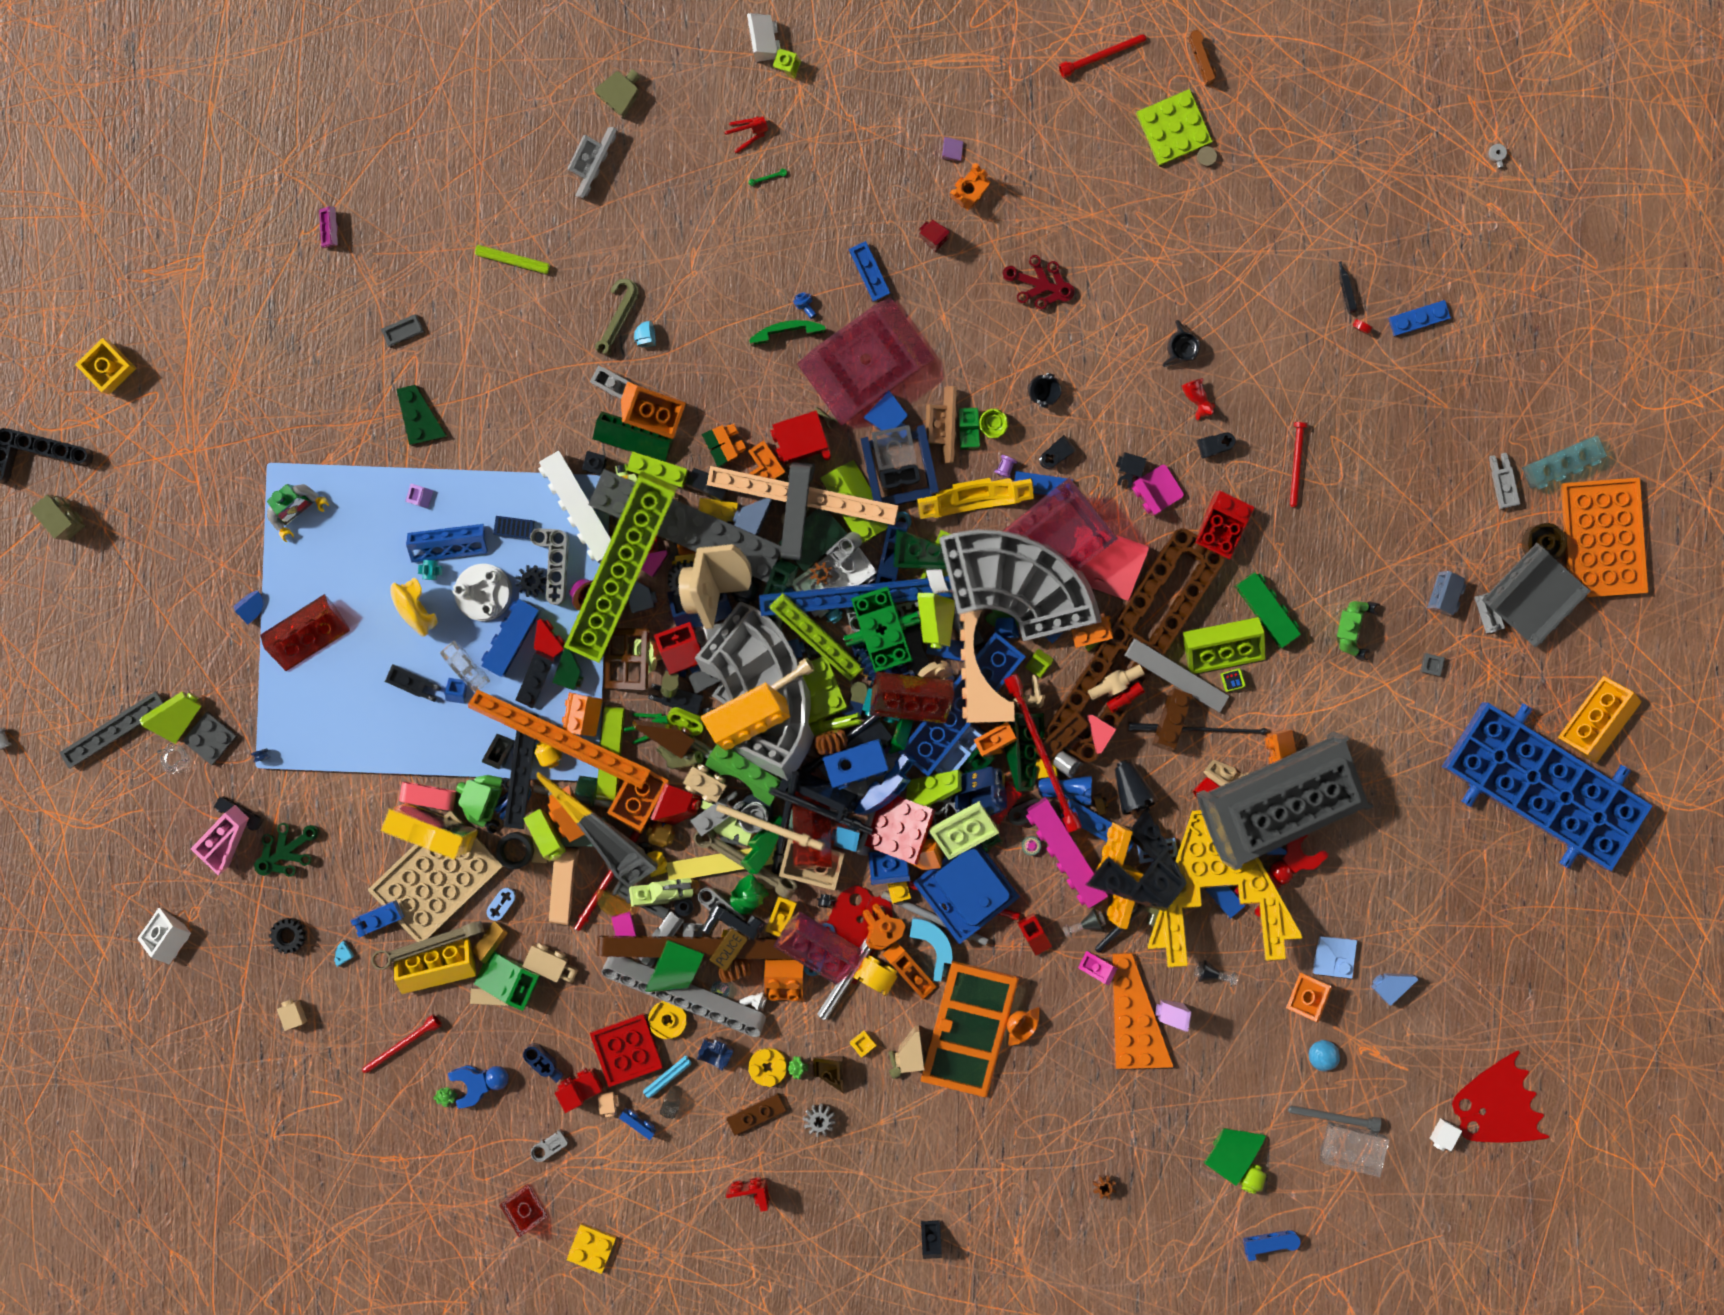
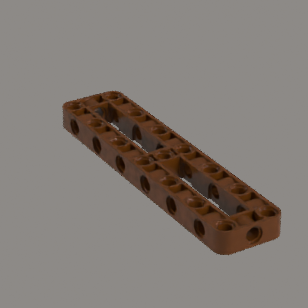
M1180 528L1171 534L1111 627L1113 636L1114 632L1120 629L1123 632V638L1121 640L1113 638L1101 642L1047 725V737L1051 734V729L1054 726H1060L1076 710L1079 714L1090 699L1088 690L1096 687L1101 682L1112 665L1116 654L1121 649L1127 652L1132 640L1136 639L1164 656L1220 570L1225 557L1196 544L1197 535L1188 529ZM1179 533L1185 534L1186 541L1184 543L1177 541ZM1186 553L1199 563L1149 640L1146 641L1135 634L1133 629L1155 599L1154 596L1159 588L1164 585L1172 573L1180 556ZM1211 554L1218 556L1216 564H1212L1209 561ZM1158 565H1162L1165 568V573L1162 576L1156 573ZM1190 586L1197 588V595L1194 597L1188 593ZM1137 597H1141L1144 600L1142 608H1138L1135 605ZM1170 618L1176 620V627L1174 629H1170L1167 626V621ZM1097 661L1103 666L1102 670L1098 673L1093 670V664ZM1134 662L1133 665L1131 666V668H1133V667H1135V666H1137V665H1139V664L1136 663V662ZM1141 666L1145 675L1131 681V683L1135 685L1139 682L1143 688L1153 672ZM1120 692L1115 695H1112L1110 700L1117 697L1120 694ZM1074 694H1079L1082 697V701L1078 705L1072 702ZM1134 700L1131 701V704H1126L1115 713H1112L1108 705H1106L1098 719L1104 722V718L1107 715H1112L1114 722L1110 726L1116 729ZM1091 729L1085 738L1078 735L1064 748L1085 762H1093L1099 756L1095 750ZM1086 747H1091L1093 750V754L1089 758L1083 755V750Z

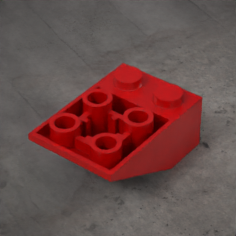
M1215 491L1206 510L1195 543L1230 560L1254 510V506L1222 491Z

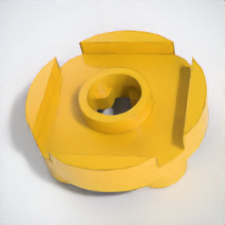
M661 1001L649 1013L650 1029L661 1039L675 1038L686 1027L687 1013L680 1007ZM663 1016H672L671 1020L673 1022L665 1024Z
M772 1047L757 1050L749 1061V1074L751 1078L761 1086L772 1087L778 1084L784 1078L787 1070L784 1055ZM763 1063H772L771 1068L773 1069L767 1072L764 1071Z

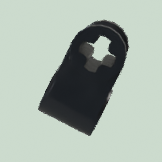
M1229 432L1196 440L1202 459L1228 451L1236 442L1234 435ZM1224 437L1231 441L1228 447H1226V444L1221 443Z
M1063 435L1040 456L1039 463L1043 468L1051 469L1060 461L1066 459L1076 449L1067 437ZM1046 456H1052L1053 459L1051 460V462L1053 464H1051L1050 462H1045Z

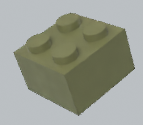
M47 494L30 508V511L54 539L68 541L85 527L82 522L83 518L76 511L73 512L69 507L71 506L70 502L65 497Z

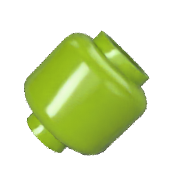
M1251 1164L1239 1182L1242 1190L1252 1194L1262 1191L1266 1180V1174L1261 1171L1262 1167Z

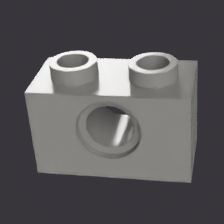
M598 365L590 383L621 400L627 380Z

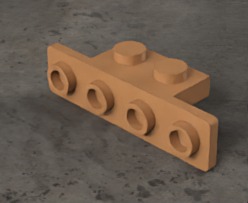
M956 386L944 387L943 405H926V434L928 443L942 444V464L953 463L956 455L954 449L956 438L955 421L957 419L956 401L958 398Z

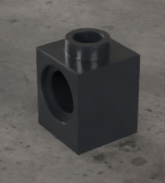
M587 451L582 470L601 475L606 468L608 457Z

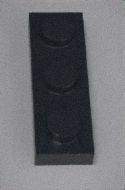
M538 650L535 652L515 699L516 701L530 708L535 706L554 658Z

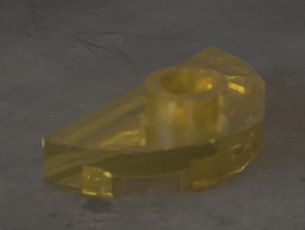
M598 888L596 894L597 903L606 914L617 916L631 909V904L626 903V900Z

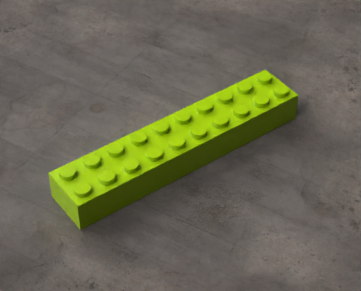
M641 471L564 648L600 663L676 493L677 486Z

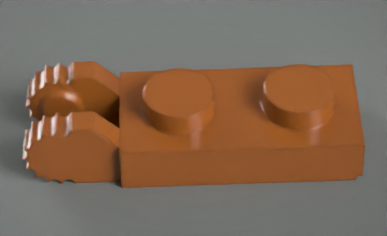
M1196 29L1192 31L1188 40L1204 84L1209 86L1215 81L1217 76L1216 70L1213 65L1210 66L1208 60L1210 59L1209 52L1202 45L1204 37L1201 35V31Z

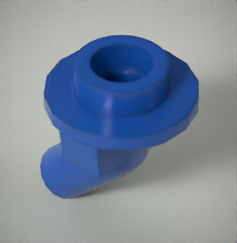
M805 292L796 295L793 301L796 308L799 310L803 309L810 319L816 317V313L809 305L813 302L812 296Z

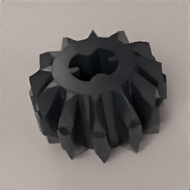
M526 565L527 572L523 569L519 570L522 577L516 575L515 578L521 580V582L515 585L516 587L523 586L519 590L520 593L526 591V597H530L531 593L534 597H538L537 590L542 594L544 593V590L541 588V586L546 587L547 583H543V580H547V576H541L545 571L544 569L538 571V566L534 565L531 570L530 565ZM534 576L535 578L533 579L536 580V583L529 586L528 578L531 579Z

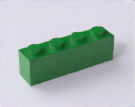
M1253 572L1234 587L1255 616L1259 617L1261 624L1279 648H1283L1301 635L1298 631L1300 627L1295 620L1291 621L1287 616L1289 612L1283 604L1279 605L1276 601L1278 597L1272 589L1268 590L1265 586L1266 580L1260 573Z

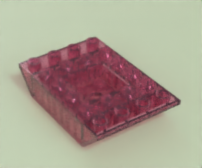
M889 297L872 306L815 347L797 365L839 424L843 426L881 399L888 391H892L934 361L935 358L892 298ZM864 354H868L871 357V362L867 365L860 362V358Z

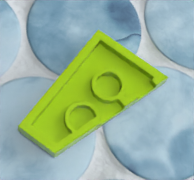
M954 770L912 779L907 785V799L931 807L930 805L938 800L943 801L961 791V772Z

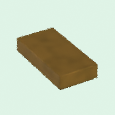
M494 921L472 952L481 962L486 963L508 932L499 922Z

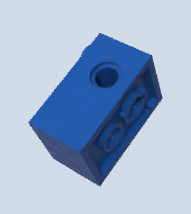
M881 738L823 757L832 788L837 786L838 790L848 787L850 782L855 780L861 782L874 774L876 777L884 775L890 768ZM848 759L852 764L851 768H845L842 765V761Z

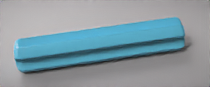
M687 1056L680 1059L644 1089L643 1093L647 1098L654 1096L688 1068L692 1063Z

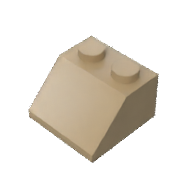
M919 1025L914 1026L898 1047L899 1052L895 1053L896 1067L901 1069V1073L924 1070Z

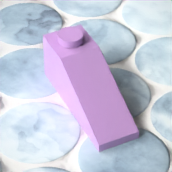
M1160 1000V1004H1157L1155 1012L1159 1021L1183 1031H1188L1191 1012L1185 1004Z

